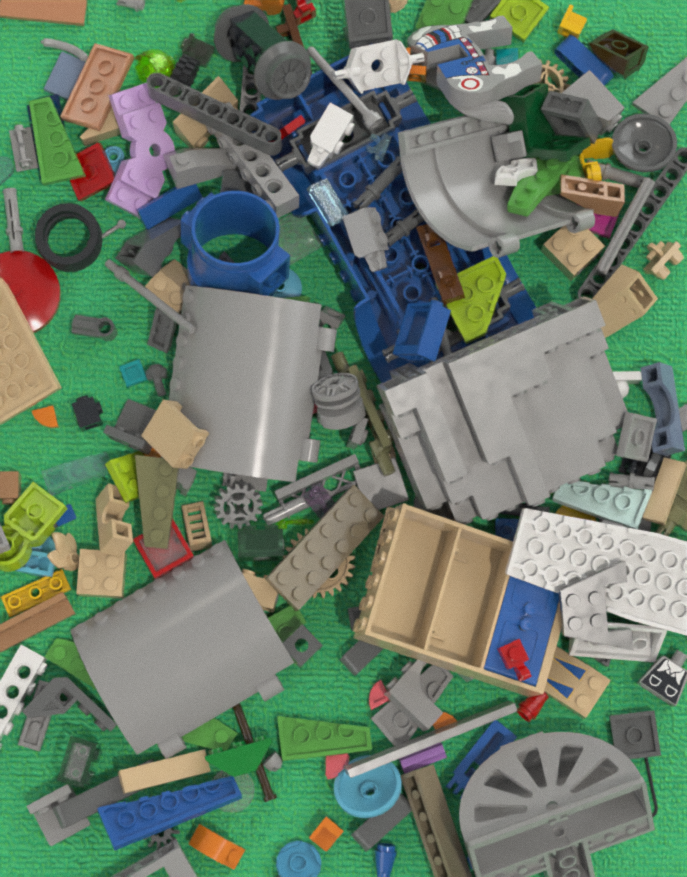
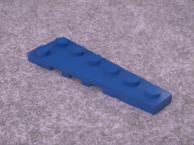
M230 776L204 782L200 785L183 787V790L162 792L161 795L149 798L148 796L140 797L139 800L126 803V801L102 806L97 808L115 851L242 799V794L234 777Z

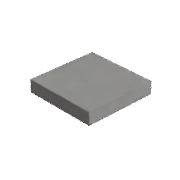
M625 412L616 456L648 462L657 419Z
M396 458L391 459L396 472L385 477L378 463L353 471L358 489L378 510L409 500Z

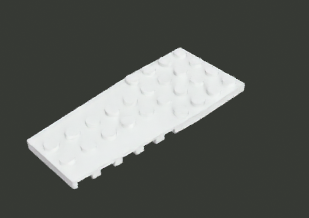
M527 508L522 509L505 574L559 594V589L582 578L596 574L598 571L611 567L619 561H625L627 582L604 585L606 611L635 622L687 636V541L654 532Z

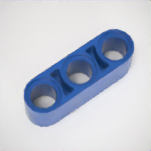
M569 35L554 49L556 56L579 78L590 70L605 86L614 77L610 69L573 35Z

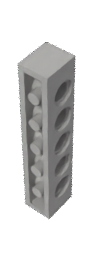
M230 102L226 103L227 105L233 107ZM206 126L211 135L214 134L217 138L220 148L227 151L231 163L234 166H238L242 178L245 181H249L252 185L254 194L265 200L273 208L278 218L299 208V194L270 155Z

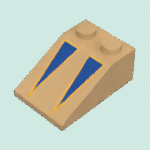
M556 646L544 692L584 719L588 716L611 680L574 656H569V653Z

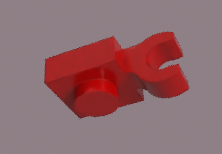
M296 0L297 7L293 14L297 26L316 17V9L312 2L307 4L305 0Z
M520 639L497 649L506 669L514 668L519 681L532 677L529 669L523 663L529 660Z

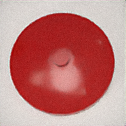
M27 251L1 253L0 277L9 286L33 333H36L50 323L59 308L61 289L57 275L53 268L36 254Z

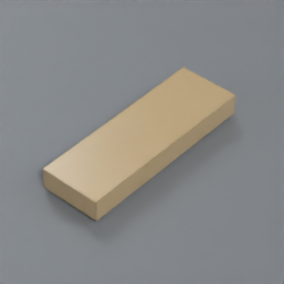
M668 458L663 459L654 484V491H652L643 515L644 520L662 525L666 524L686 468L685 462Z

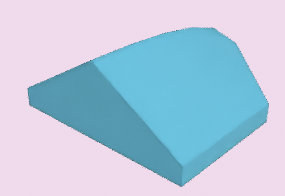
M49 536L41 546L32 547V553L28 562L15 571L34 576L53 577L55 566L47 557L48 553L56 550L52 538Z

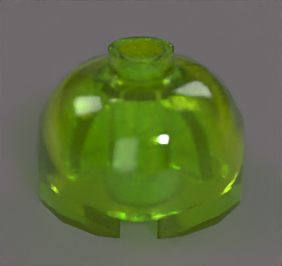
M148 49L135 57V60L138 59V65L135 66V70L142 84L146 83L148 76L153 73H161L170 78L173 74V69H175L174 59L160 49Z

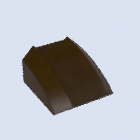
M614 29L587 43L592 53L604 65L625 80L636 71L639 72L645 62L649 46Z

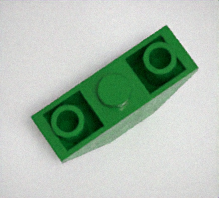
M266 735L253 738L254 743L245 745L244 741L231 744L232 749L223 751L222 747L209 750L210 755L205 756V760L233 777L251 773L259 769L273 744L272 738L267 739Z

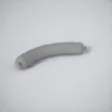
M49 38L41 40V44L44 47L69 52L77 56L81 61H86L88 55L83 50L67 42Z

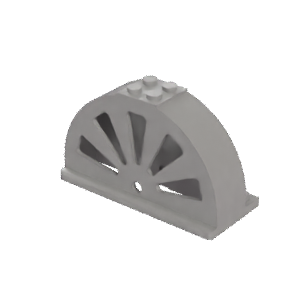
M539 732L501 746L500 750L485 760L474 772L464 789L459 809L460 827L476 877H529L540 872L544 873V877H595L591 853L655 830L647 785L632 761L619 749L601 739L572 732Z

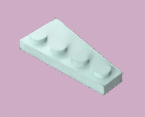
M578 481L573 484L566 483L559 486L560 489L553 496V502L599 519L622 524L627 528L638 529L652 490L644 489L643 491L629 487H610L611 485L607 484L593 485L589 482Z

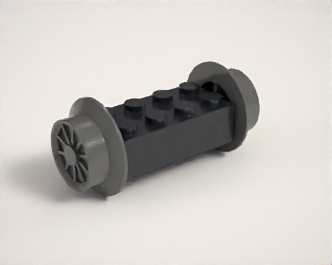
M243 4L230 7L219 15L215 23L214 44L218 53L229 61H242L246 68L252 70L255 85L261 94L270 99L281 100L294 98L306 89L311 78V60L307 50L299 43L287 41L269 25L267 16L260 8L254 5Z

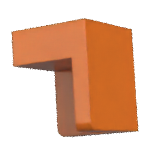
M325 817L309 839L324 851H328L343 833V830L328 817Z

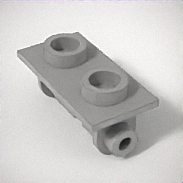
M23 125L14 126L15 130H11L9 133L16 171L37 169L38 165L31 127L23 128Z

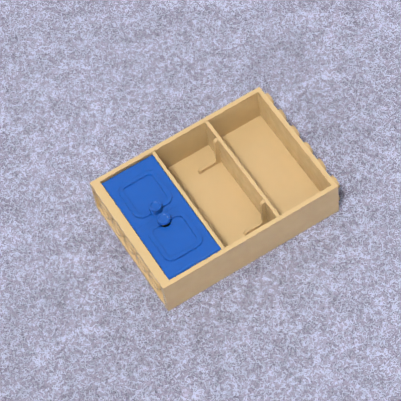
M404 503L388 511L384 522L387 524L385 533H381L378 545L381 547L379 553L375 554L372 561V567H374L372 576L369 575L366 581L365 588L368 589L366 597L361 599L359 610L362 611L359 619L357 618L353 625L354 639L527 697L544 694L562 628L559 594L505 574L513 541ZM517 639H520L529 660L523 663L529 669L532 677L524 681L518 680L514 668L506 669L497 650Z

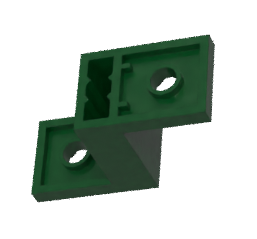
M534 83L513 95L498 100L507 103L513 111L514 120L509 124L510 132L522 130L527 154L522 158L539 157L540 160L558 159L559 162H567L573 156L581 154L584 149L591 146L590 137L553 134L552 127L541 110L549 93L548 84Z

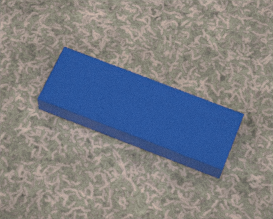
M196 184L179 189L174 187L136 209L144 227L148 230L202 198V195Z

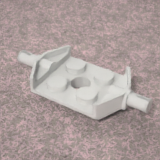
M397 39L352 48L346 66L342 70L333 71V79L347 78L354 89L361 94L363 91L374 89L375 87L379 88L398 83L405 85L411 65L424 62V54L410 55L402 42ZM378 59L380 66L377 70L373 71L371 65L374 60Z

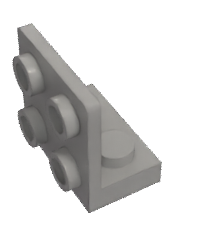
M67 784L27 805L30 814H34L50 846L90 826V821L87 817L61 829L52 808L76 796L71 784Z

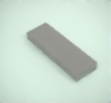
M39 680L33 699L49 684L48 682ZM52 715L27 717L18 745L40 752Z

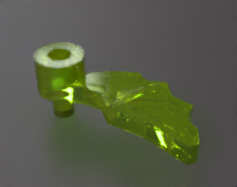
M283 519L277 522L278 530L287 529V525L314 524V520L294 519L284 521Z

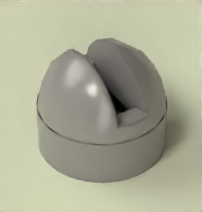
M273 752L266 758L263 765L269 771L275 772L282 767V759L276 752Z

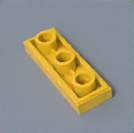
M63 569L54 572L53 577H43L1 596V599L11 618L62 592L66 593L72 589ZM35 589H38L40 592L37 597L32 595Z

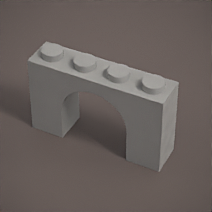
M415 659L413 662L409 660L402 667L401 671L403 673L398 679L394 677L386 685L388 690L384 695L424 732L437 721L443 712L423 693L419 679L421 670L426 662ZM457 673L466 682H469L474 679L472 677H468Z

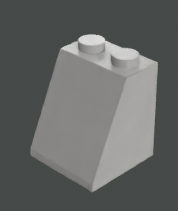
M590 70L562 92L563 94L585 98L590 101L603 125L599 133L601 136L607 131L611 133L622 119L621 114L624 106Z

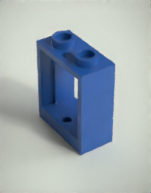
M418 300L417 303H408L392 354L409 362H435L451 310L443 307V303L437 300H430V302Z

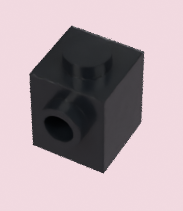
M82 396L77 398L75 403H72L82 432L103 425L100 417L103 414L100 401L95 402L93 396Z

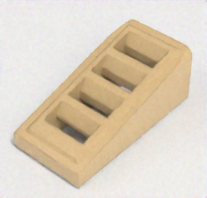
M204 502L182 505L189 546L192 552L211 548L212 541ZM201 511V514L188 516V513ZM203 520L200 523L190 524L193 521ZM199 529H204V530H205V531L196 532V533H192V532H191V531L199 530Z

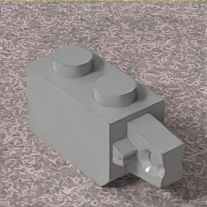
M376 207L362 208L344 216L343 220L354 255L359 258H365L372 272L385 269L387 264L384 251L389 250L387 245L388 239L383 232L380 223L381 217L376 211Z

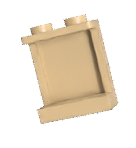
M163 400L141 436L173 468L187 469L193 463L200 448L204 445L209 432L198 429L180 412L183 406L177 401Z

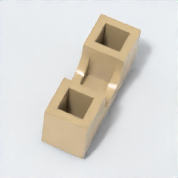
M109 483L96 498L100 552L121 557L133 543L131 524L122 522L123 515L129 508V502L125 503L116 485Z

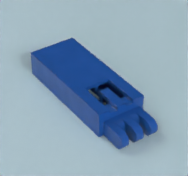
M497 720L492 721L452 772L455 775L445 787L450 789L456 783L458 786L453 793L457 795L461 789H465L471 776L476 771L471 767L465 773L473 761L480 766L491 755L500 750L501 746L514 742L517 736Z

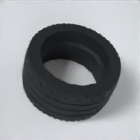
M64 203L49 208L42 214L35 229V242L39 253L49 265L60 271H81L93 264L101 252L103 243L101 228L93 214L80 205ZM77 219L85 223L90 231V239L87 246L80 253L71 257L56 255L48 244L51 230L57 223L63 220Z

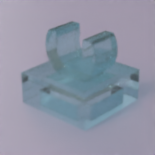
M383 133L380 139L378 135L371 134L370 139L374 140L377 145L374 147L367 145L366 150L370 153H375L374 159L383 162L392 136Z

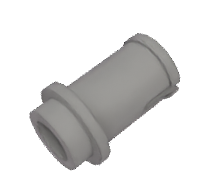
M118 0L117 5L132 8L138 12L139 10L143 11L145 0Z

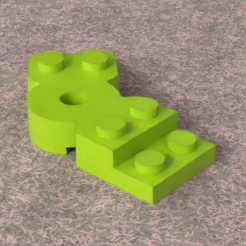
M34 482L30 484L4 514L5 526L1 527L9 545L12 544L11 550L0 554L1 571L11 572L23 567L31 556L32 547L41 546L55 530L54 524L68 509L66 505Z

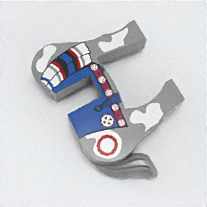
M503 15L488 21L427 26L416 30L407 39V46L411 48V55L424 54V62L413 65L426 66L427 72L437 70L436 83L448 102L462 114L485 122L511 124L514 120L513 111L507 103L498 100L513 95L524 87L541 80L542 63L532 51L527 52L520 59L508 64L488 65L480 49L511 45L513 27Z

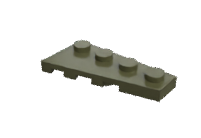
M135 455L144 545L148 548L168 550L179 468H173L164 458Z

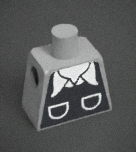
M676 650L671 659L660 656L636 684L671 707L676 706L687 681V670L682 668L687 655Z

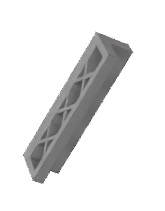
M354 454L276 490L275 495L280 506L282 502L284 503L283 500L289 497H300L296 495L302 492L304 498L306 489L311 487L320 491L314 500L304 498L308 508L348 490L352 485L356 486V480L351 482L343 478L347 470L354 467L356 470L361 469L359 461ZM330 478L340 481L337 489L333 491L324 489L326 480ZM323 482L321 487L316 486L317 484ZM322 491L327 493L321 496Z

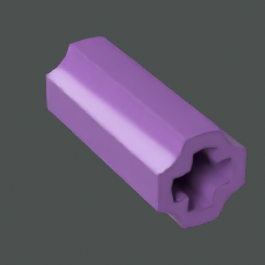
M440 742L399 759L404 774L447 758Z

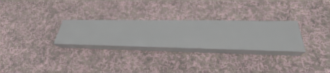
M506 701L346 765L344 770L349 777H355L517 711L514 702Z

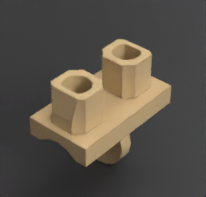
M660 241L657 245L649 243L647 249L650 253L646 258L650 262L643 271L646 274H653L659 280H664L671 272L664 264L669 260L672 265H677L684 258L679 250L681 245L677 241L674 243L667 242L666 244Z

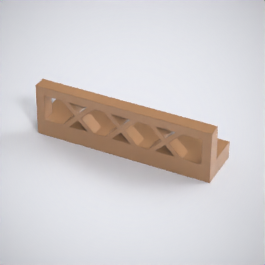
M62 592L0 624V653L76 615L66 594Z

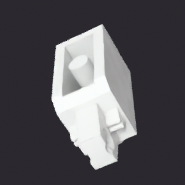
M332 103L328 105L310 136L312 147L308 158L310 165L319 169L328 158L332 159L334 154H339L344 145L342 142L345 135L349 136L355 126L352 114Z

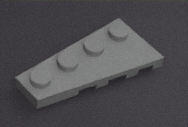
M687 57L633 101L632 106L644 114L658 116L670 125L687 101Z
M431 665L420 675V687L425 696L435 703L453 678V675L447 669ZM392 701L370 718L393 746L409 741L418 728Z

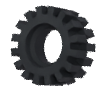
M182 54L170 78L191 87L199 71L200 61L189 55Z

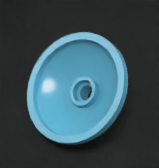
M371 755L357 757L351 760L348 765ZM392 762L352 778L343 769L338 773L334 783V794L339 806L346 813L358 818H371L385 813L396 803L402 789L401 776Z

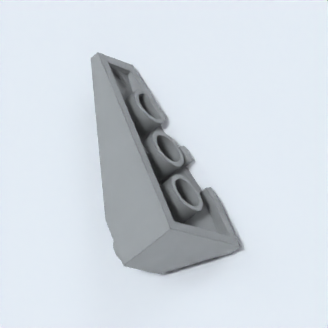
M220 147L183 148L163 154L177 189L221 177L225 169L240 170L237 165L234 166L231 163L227 151L222 150Z

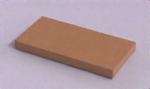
M0 0V18L84 26L88 0Z
M95 43L62 111L61 119L101 131L112 108L108 95L120 91L134 61V55Z

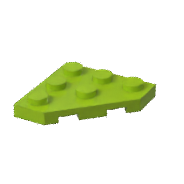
M494 256L457 273L465 298L446 304L447 309L451 310L450 315L465 344L486 335L506 278L505 270L499 259Z

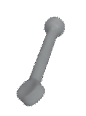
M119 220L117 225L103 233L102 237L105 238L119 228H125L126 222Z

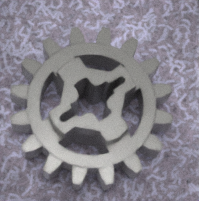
M235 481L234 486L226 483L227 489L220 488L221 496H215V502L217 503L214 504V509L217 511V518H222L221 522L223 525L229 522L231 529L235 524L238 525L239 529H242V524L244 523L249 527L250 520L257 521L255 514L262 513L259 507L263 503L259 499L261 497L259 491L255 492L253 485L247 488L246 481L242 485ZM250 499H252L253 501L252 508H249L248 505L250 503ZM225 501L227 502V505H228V506L226 507V511H224V502H225Z

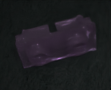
M320 482L302 495L319 519L335 504Z

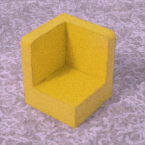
M570 4L557 33L564 37L573 35L578 39L587 18L572 12L574 6Z

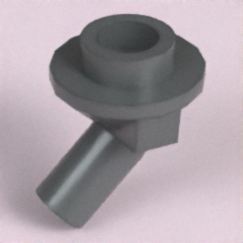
M160 364L151 365L145 371L149 382H154L157 395L164 396L166 391L162 379L167 378V368Z

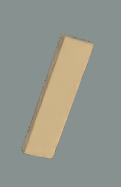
M205 749L118 771L123 794L209 773L211 770L209 763L205 760Z

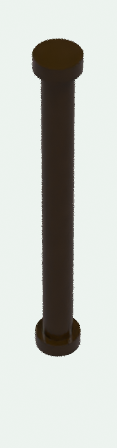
M238 703L232 708L246 745L254 743L241 703ZM261 763L256 774L265 798H263L264 802L276 799L277 795L273 794L264 766Z

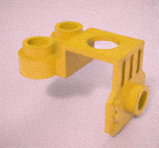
M609 137L596 139L595 144L591 143V146L579 154L585 178L593 179V181H602L598 161L585 163L584 159L593 158L597 160L612 156L613 139Z

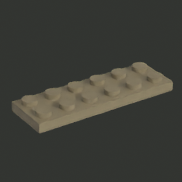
M355 485L350 486L272 570L265 580L295 611L300 610L383 519L384 515Z

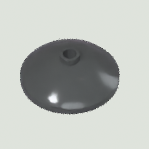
M635 114L625 118L617 125L612 136V149L616 158L625 167L638 172H654L662 169L671 162L677 149V137L673 128L662 118L651 114Z

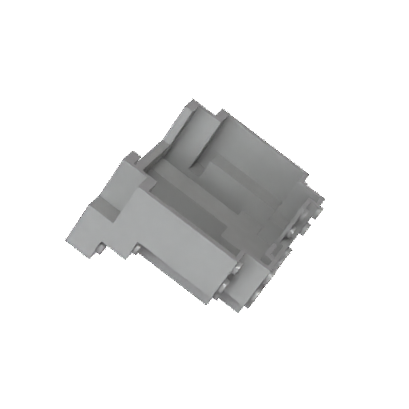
M583 296L565 305L549 302L533 309L534 318L419 368L411 363L405 364L389 371L392 377L391 380L377 385L383 400L379 407L392 434L394 444L416 498L426 509L434 510L444 505L448 517L452 521L464 525L472 522V518L479 516L482 520H491L504 510L512 511L518 508V504L522 502L527 503L529 506H538L544 503L546 498L550 497L549 493L559 490V486L566 483H576L580 480L581 476L586 474L594 475L601 471L600 468L606 466V462L612 461L615 458L618 447L613 434L617 432V429L622 428L625 412L628 411L604 351L609 349L601 327L606 325L596 300Z

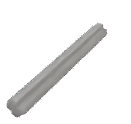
M644 178L596 267L598 272L607 274L655 184L652 179Z

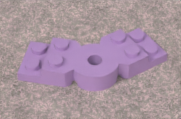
M147 82L108 95L122 138L132 142L130 145L131 158L121 161L105 200L139 219L140 217L136 209L157 198L165 181L162 171L168 167L163 154L175 151L172 139L163 131L167 122L161 104L156 103V101L149 97ZM150 146L154 151L153 156L149 152Z

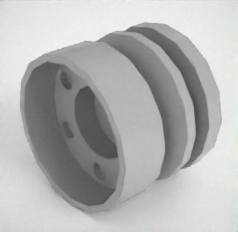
M350 373L331 374L321 378L312 386L314 401L318 406L317 413L320 424L324 428L333 430L348 428L356 425L365 417L366 410L363 399L360 396L361 391L358 387V379L355 375Z

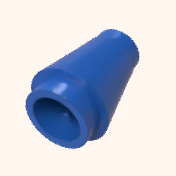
M390 843L377 844L375 859L378 877H390L397 854L395 850L396 845Z

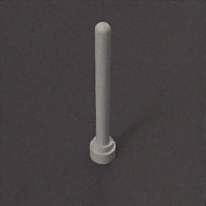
M308 47L307 52L309 56L362 114L364 125L369 130L375 129L383 120L379 113L369 110L342 79L334 80V69L314 47Z

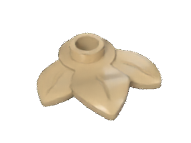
M59 532L52 533L56 550L47 554L48 559L57 568L69 571L77 570L79 567V555L77 554V544L74 537L70 533L66 535Z

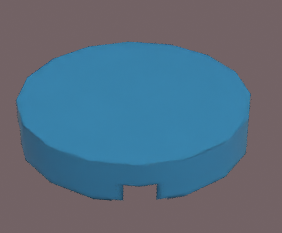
M294 841L286 844L281 848L277 856L276 869L279 877H318L321 870L319 852L313 845L303 841Z

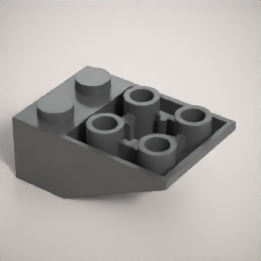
M167 218L152 228L146 229L128 239L115 259L134 273L153 277L160 271L165 257L172 252L176 240L181 237V220Z

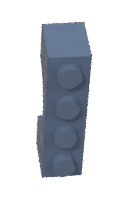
M658 362L641 367L643 389L649 394L653 402L657 419L652 440L653 453L668 456L685 451L672 366Z

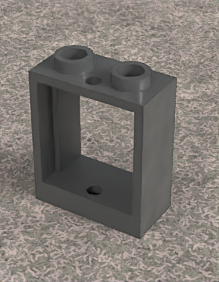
M549 91L541 108L555 134L590 137V143L595 144L603 125L588 99Z

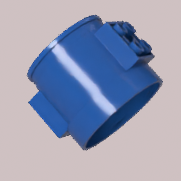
M226 191L216 195L211 192L208 196L202 197L191 211H186L181 217V243L189 249L187 273L190 286L272 297L276 290L289 278L290 255L279 247L280 226L278 217L265 200L244 191ZM238 234L260 241L268 250L254 260L243 263H229L212 257L202 246L216 237Z

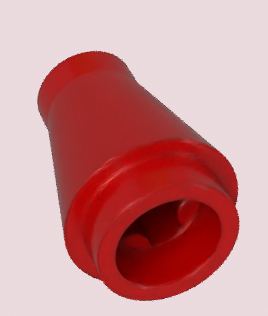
M544 692L542 695L526 698L518 704L517 713L527 722H530L532 719L535 720L544 703L549 698L548 695Z

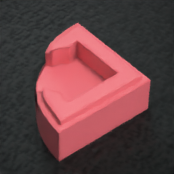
M382 680L378 681L370 691L369 706L371 710L390 701L384 695L387 690Z
M348 753L326 756L327 779L337 777L338 773L344 769V766L348 765L350 759Z

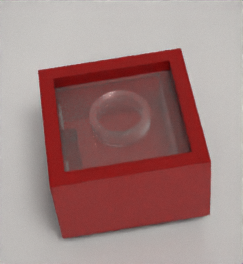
M173 518L168 550L145 547L143 534L133 539L155 579L164 576L194 557L188 543H186Z

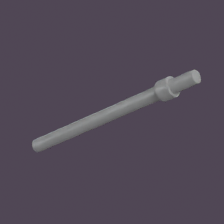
M111 259L105 262V267L111 270L118 280L126 282L188 333L192 334L195 332L196 327L133 278L123 266L119 267Z

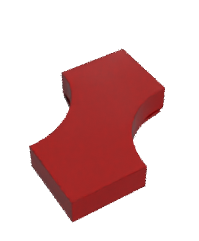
M302 115L279 130L281 132V140L305 123Z

